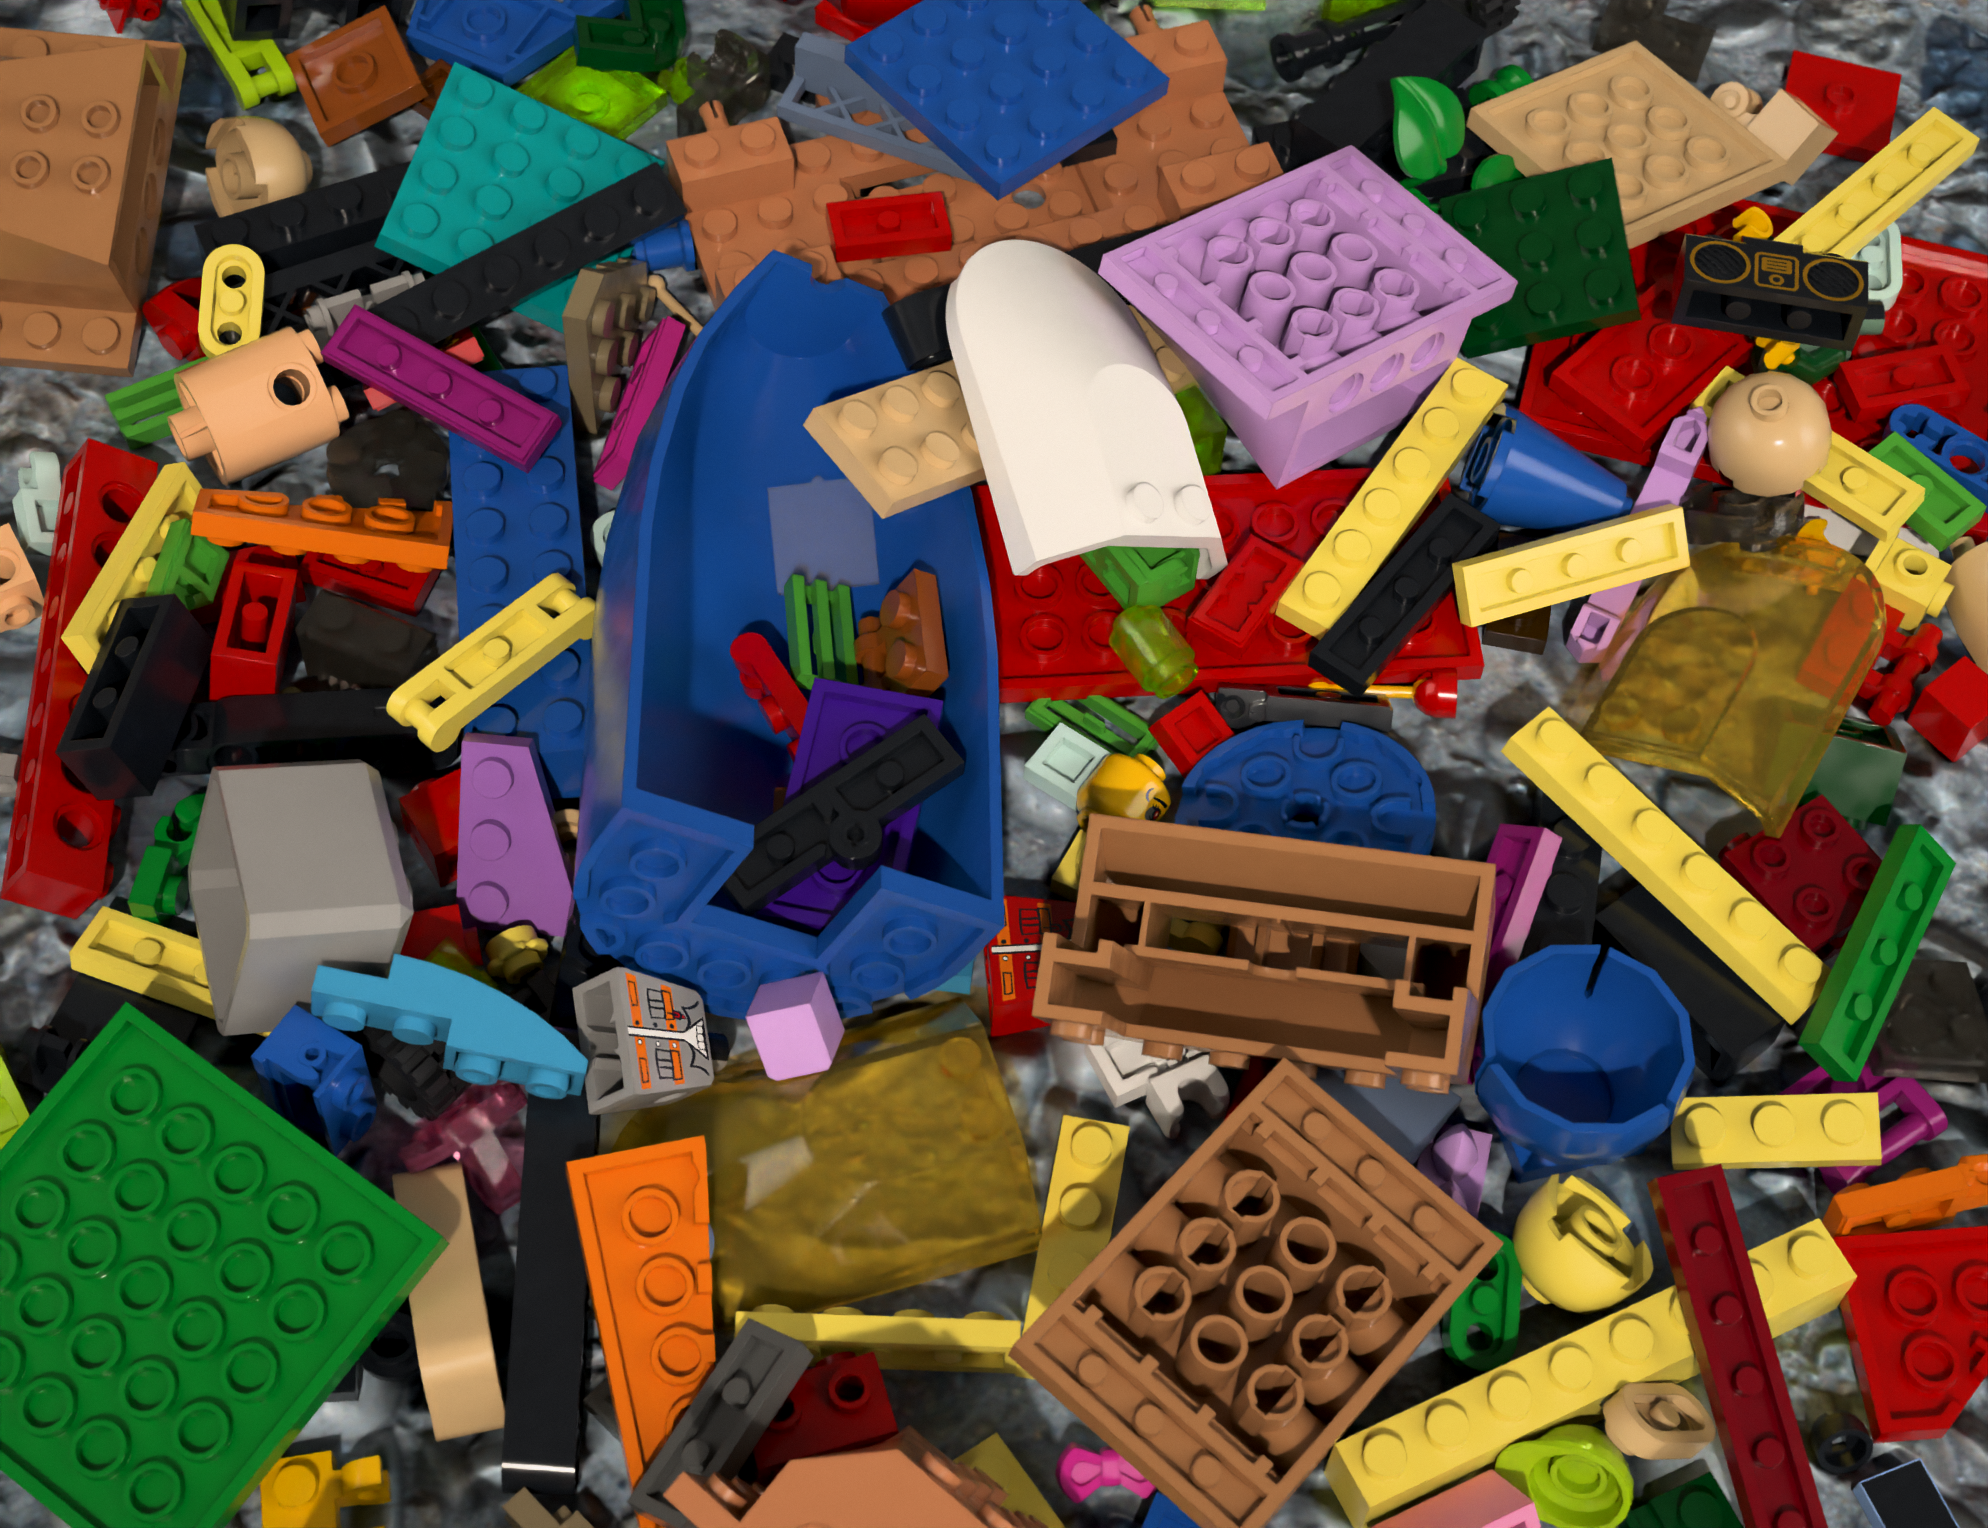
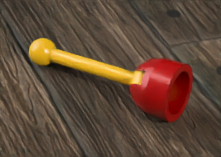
M1438 668L1427 670L1417 678L1413 686L1370 685L1365 692L1386 694L1388 698L1413 699L1416 707L1424 715L1435 718L1455 719L1457 709V669ZM1315 682L1308 685L1315 688L1343 689L1337 684Z

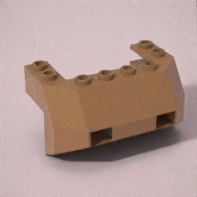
M1090 813L1071 941L1057 933L1044 932L1031 1016L1051 1024L1050 1035L1063 1037V1040L1068 1042L1104 1046L1106 1036L1143 1043L1141 1055L1182 1061L1183 1049L1210 1052L1209 1065L1239 1070H1249L1250 1058L1274 1061L1278 1064L1285 1057L1311 1080H1316L1318 1068L1345 1071L1344 1084L1384 1090L1387 1077L1400 1079V1084L1405 1085L1406 1089L1448 1095L1450 1084L1467 1085L1479 1016L1484 999L1494 925L1496 864ZM1172 918L1229 925L1226 957L1168 950ZM1361 943L1407 949L1403 980L1356 975Z

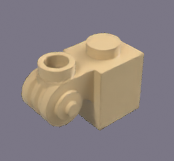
M1727 82L1720 85L1710 98L1713 103L1789 163L1783 182L1792 186L1838 134L1801 99L1781 88L1764 108L1760 95L1738 82Z

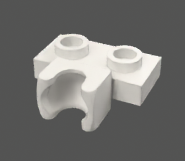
M1106 1036L1104 1046L1085 1045L1084 1054L1114 1107L1117 1108L1146 1095V1105L1162 1133L1167 1138L1174 1139L1179 1135L1180 1125L1178 1122L1184 1113L1182 1101L1190 1100L1197 1102L1212 1119L1221 1118L1228 1109L1230 1100L1229 1089L1217 1067L1208 1064L1210 1052L1183 1049L1182 1061L1141 1055L1143 1043Z

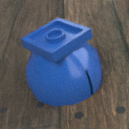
M1549 945L1506 968L1496 981L1479 1016V1025L1472 1056L1474 1087L1477 1100L1496 1125L1518 1184L1594 1165H1611L1622 1158L1643 1154L1647 1146L1672 1124L1693 1080L1695 1057L1689 1013L1656 970L1609 947L1595 982L1587 991L1586 987L1589 977L1599 956L1601 945Z

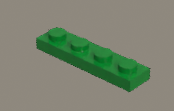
M1921 824L1899 825L1798 1041V1044L1835 1081L1857 1082L1956 865V862Z

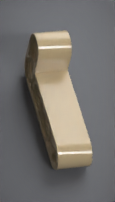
M457 1161L392 1174L395 1201L442 1235L449 1243L440 1257L409 1294L421 1377L436 1441L440 1442L504 1428L505 1403L493 1347L462 1162Z

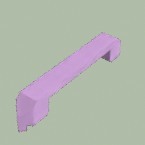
M1702 406L1689 409L1685 416L1673 420L1659 449L1655 464L1630 514L1667 504L1680 505L1708 443L1707 416ZM1643 579L1590 595L1588 602L1584 603L1570 631L1566 648L1579 663L1604 662Z

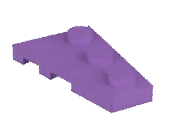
M467 732L462 740L456 904L459 905L462 925L465 928L476 926L477 929L506 931L513 927L530 925L538 935L564 937L574 873L568 853H564L553 818L555 814L554 806L533 738Z

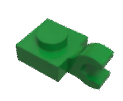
M163 815L159 819L154 829V846L147 845L127 901L133 917L168 928L172 916H179L183 912L188 896V879L182 876L181 871L189 864L199 821L195 822L193 832L189 838L183 841H173L175 828L171 817Z

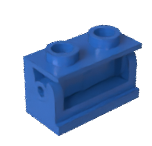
M295 1004L252 1054L251 1058L267 1106L284 1119H288L313 1136L326 1139L330 1153L337 1157L350 1140L356 1142L366 1134L377 1113L378 1104L361 1044Z

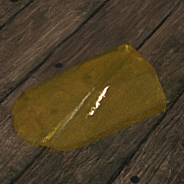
M1767 535L1742 538L1712 546L1690 556L1689 567L1667 572L1660 576L1641 598L1569 710L1564 721L1601 755L1707 777L1756 815L1763 825L1766 836L1780 838L1881 648L1886 632L1887 616L1884 597L1878 580L1867 565L1856 556L1840 547L1821 540L1790 535Z
M961 997L845 1030L832 1064L827 1071L775 1081L767 1076L760 1056L726 1065L722 1070L714 1072V1080L711 1087L671 1104L641 1108L619 1134L610 1152L615 1153L704 1135L707 1156L709 1224L714 1234V1250L710 1259L713 1290L712 1318L713 1328L735 1330L736 1311H752L760 1305L776 1304L789 1307L794 1313L814 1314L829 1308L839 1307L1032 1253L1038 1250L1043 1234L1022 1134L983 1023Z

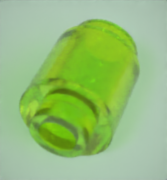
M1134 605L1124 610L1115 619L1112 626L1113 631L1109 638V645L1145 691L1154 692L1158 698L1166 699L1184 690L1194 680L1198 673V666L1193 661L1195 657L1194 650L1159 606L1147 605L1143 607L1142 605Z

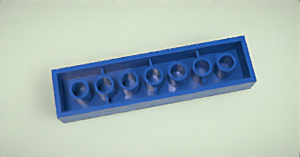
M567 365L480 372L554 412L562 422L561 427L528 474L448 430L459 642L552 573H559L572 582L576 587V595L580 598L588 597L574 425ZM550 615V616H551L553 619H555V618H556L557 616H559V615H555V616ZM591 638L588 640L578 639L464 726V736L467 732L533 738L551 799L580 797Z

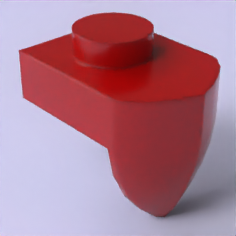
M202 277L188 278L171 283L147 300L142 307V311L157 334L160 343L177 360L185 358L192 362L206 356L200 346L198 334V308L200 307Z

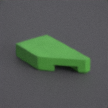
M184 518L171 522L144 597L175 593L188 610L213 604L230 553L222 546L209 542L206 537L191 535L192 522L189 519Z

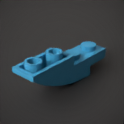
M395 953L388 979L322 965L317 966L311 990V1015L322 1017V1021L331 1027L345 1031H360L364 1026L392 1031V1035L398 1040L414 1045H429L434 1040L447 1042L443 1069L456 1071L455 1074L458 1078L469 1083L493 1085L497 1083V1080L522 1084L525 1085V1089L529 1093L547 1099H562L567 1094L581 1095L588 1060L560 1032L536 1013L506 994L482 982L434 963Z

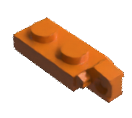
M1988 1154L1961 1156L1957 1166L1933 1172L1930 1168H1917L1903 1174L1896 1181L1872 1187L1867 1183H1856L1845 1187L1833 1196L1822 1223L1832 1238L1921 1231L1952 1223L1958 1212L1988 1205Z

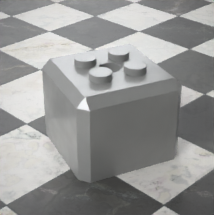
M360 759L212 767L188 865L189 894L217 1030L223 1036L272 1032L295 1004L311 1014V990L318 965L388 979L394 953L399 955L401 953L414 910L411 884L409 879L405 878L399 854L397 828L395 823L391 821L379 771Z

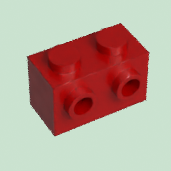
M851 1351L838 1352L821 1359L815 1368L803 1372L749 1456L756 1482L768 1488L790 1460L864 1449L883 1443L898 1434V1427L875 1352L856 1356V1353Z

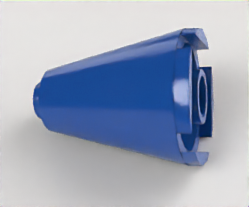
M1505 403L1498 405L1492 412L1502 416L1496 428L1493 429L1484 425L1479 433L1459 489L1469 492L1467 504L1501 525L1556 533H1565L1630 515L1633 499L1626 496L1627 484L1517 408Z

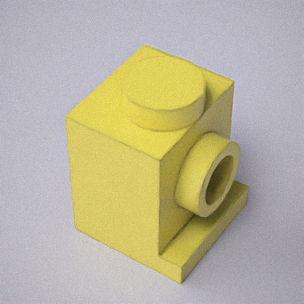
M1898 530L1887 543L1879 540L1864 564L1854 587L1905 613L1899 627L1914 635L1926 613L1937 619L1952 594L1955 586L1945 581L1952 565L1899 539L1897 536L1900 530Z

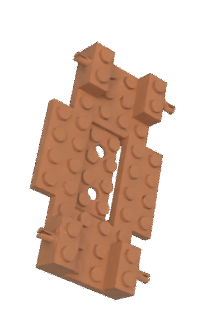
M1143 5V11L1140 6H1137L1130 12V21L1133 23L1138 35L1124 39L1170 78L1167 94L1112 128L1117 137L1115 155L1062 168L1059 162L998 201L981 185L943 173L928 176L923 181V184L899 190L891 186H879L874 188L868 197L855 199L860 197V189L937 171L826 134V137L789 145L777 116L731 126L723 111L722 103L716 100L712 101L713 112L709 101L704 103L699 109V114L707 129L706 132L666 141L668 180L688 211L682 220H688L695 259L715 312L732 290L773 249L812 264V277L820 283L829 284L835 280L848 278L883 292L889 304L892 305L912 294L952 283L958 278L966 261L981 248L989 244L1004 240H1027L1066 252L1180 221L1284 175V172L1269 142L1250 146L1223 92L1227 58L1209 21L1203 20L1162 29L1159 27L1149 5ZM816 94V108L831 104L827 97ZM867 110L850 115L853 122L865 126L883 122L879 114ZM917 128L903 132L907 140L919 144L931 141ZM1022 191H1034L1040 194L1045 202L1037 208L1026 209L1021 204L1015 203L1013 197ZM942 192L952 232L951 251L836 263L826 223V203Z

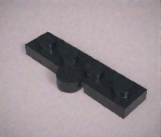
M925 714L921 715L754 826V848L721 886V890L740 914L750 917L833 861L849 870H863L872 866L880 858L883 850L882 828L963 775L964 760Z

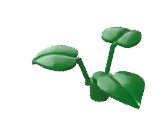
M1419 76L1394 77L1390 79L1394 96V149L1401 170L1405 175L1409 176V178L1398 183L1434 213L1442 215L1440 204H1430L1427 197L1413 187L1444 174L1447 170L1446 159L1453 157L1461 150L1465 138V119L1462 106L1456 95L1438 81ZM1502 154L1491 155L1485 158L1477 167L1472 178L1471 191L1527 177L1516 169L1513 157Z

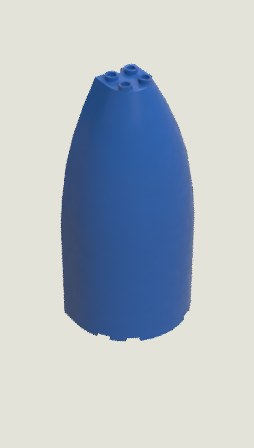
M774 249L732 290L695 338L668 379L637 438L607 536L593 617L573 900H576L580 913V928L598 955L610 954L622 963L624 968L697 991L703 999L704 1012L746 1020L745 1016L760 985L823 971L840 1019L873 1013L874 1001L902 992L910 1000H913L939 987L968 965L1004 928L998 650L991 586L970 485L882 519L803 426L815 407L924 370L923 368L914 371L906 370L881 315L882 311L890 306L885 294L848 278L835 280L829 284L820 283L812 277V264ZM914 568L936 575L949 677L929 698L943 700V716L939 732L964 760V774L923 801L907 873L881 865L819 935L802 933L757 919V912L750 917L740 914L721 890V886L754 848V826L773 814L774 788L788 787L794 762L786 747V744L792 741L785 730L775 735L758 706L757 701L760 699L756 700L745 694L739 678L740 671L735 667L730 653L732 642L739 635L747 632L761 634L791 676L784 585L792 573L804 576V584L811 586L815 579L827 581V590L834 591L838 584L850 587L854 640L859 637L858 622L862 618L869 616L879 618L881 604L885 596L891 590H895ZM806 603L812 674L818 675L816 654L813 652L812 634L814 632L812 604ZM857 665L858 682L861 685L864 682L863 670ZM799 688L809 702L811 690Z

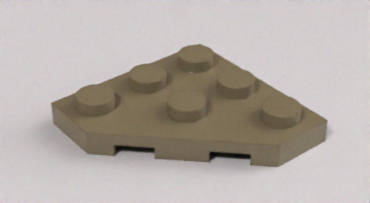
M621 257L617 259V263L607 261L596 264V269L589 267L580 269L562 314L573 424L576 430L597 434L605 412L613 413L617 407L621 390V380L619 378L623 366L629 368L632 366L638 347V333L636 331L640 321L647 323L650 320L655 303V289L648 287L647 268L644 261Z

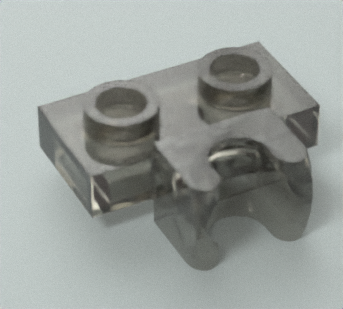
M720 29L717 32L714 51L704 63H702L699 54L696 52L690 53L686 60L687 85L696 92L676 108L677 136L682 138L707 131L699 114V109L708 101L712 112L713 100L722 103L723 111L731 126L736 125L750 112L758 111L770 96V57L752 46L738 34L727 29Z

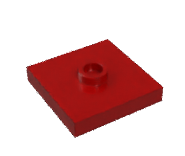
M1793 50L1783 90L1801 99L1838 133L1822 153L1867 163L1890 143L1902 74Z

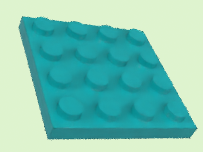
M454 62L374 247L436 275L655 162H658L663 170L666 162ZM633 245L600 263L607 261L617 263L618 258H629ZM578 274L515 306L511 310L564 334L562 314Z

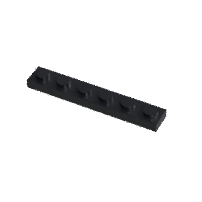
M655 162L367 311L437 348L579 274L580 269L590 268L682 220L688 211L658 162Z

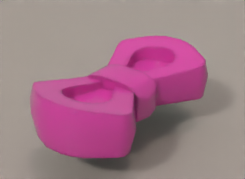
M1071 1442L1061 1452L1056 1463L1055 1476L1057 1484L1061 1491L1074 1503L1082 1502L1100 1486H1118L1121 1484L1145 1499L1150 1498L1157 1489L1110 1446L1101 1447L1099 1451H1096L1079 1443Z

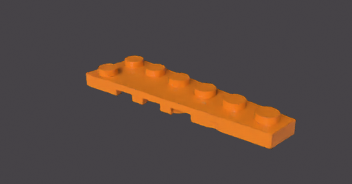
M704 1135L566 1162L565 1170L631 1494L715 1369L712 1268L710 1264L707 1156ZM635 1511L638 1528H664Z

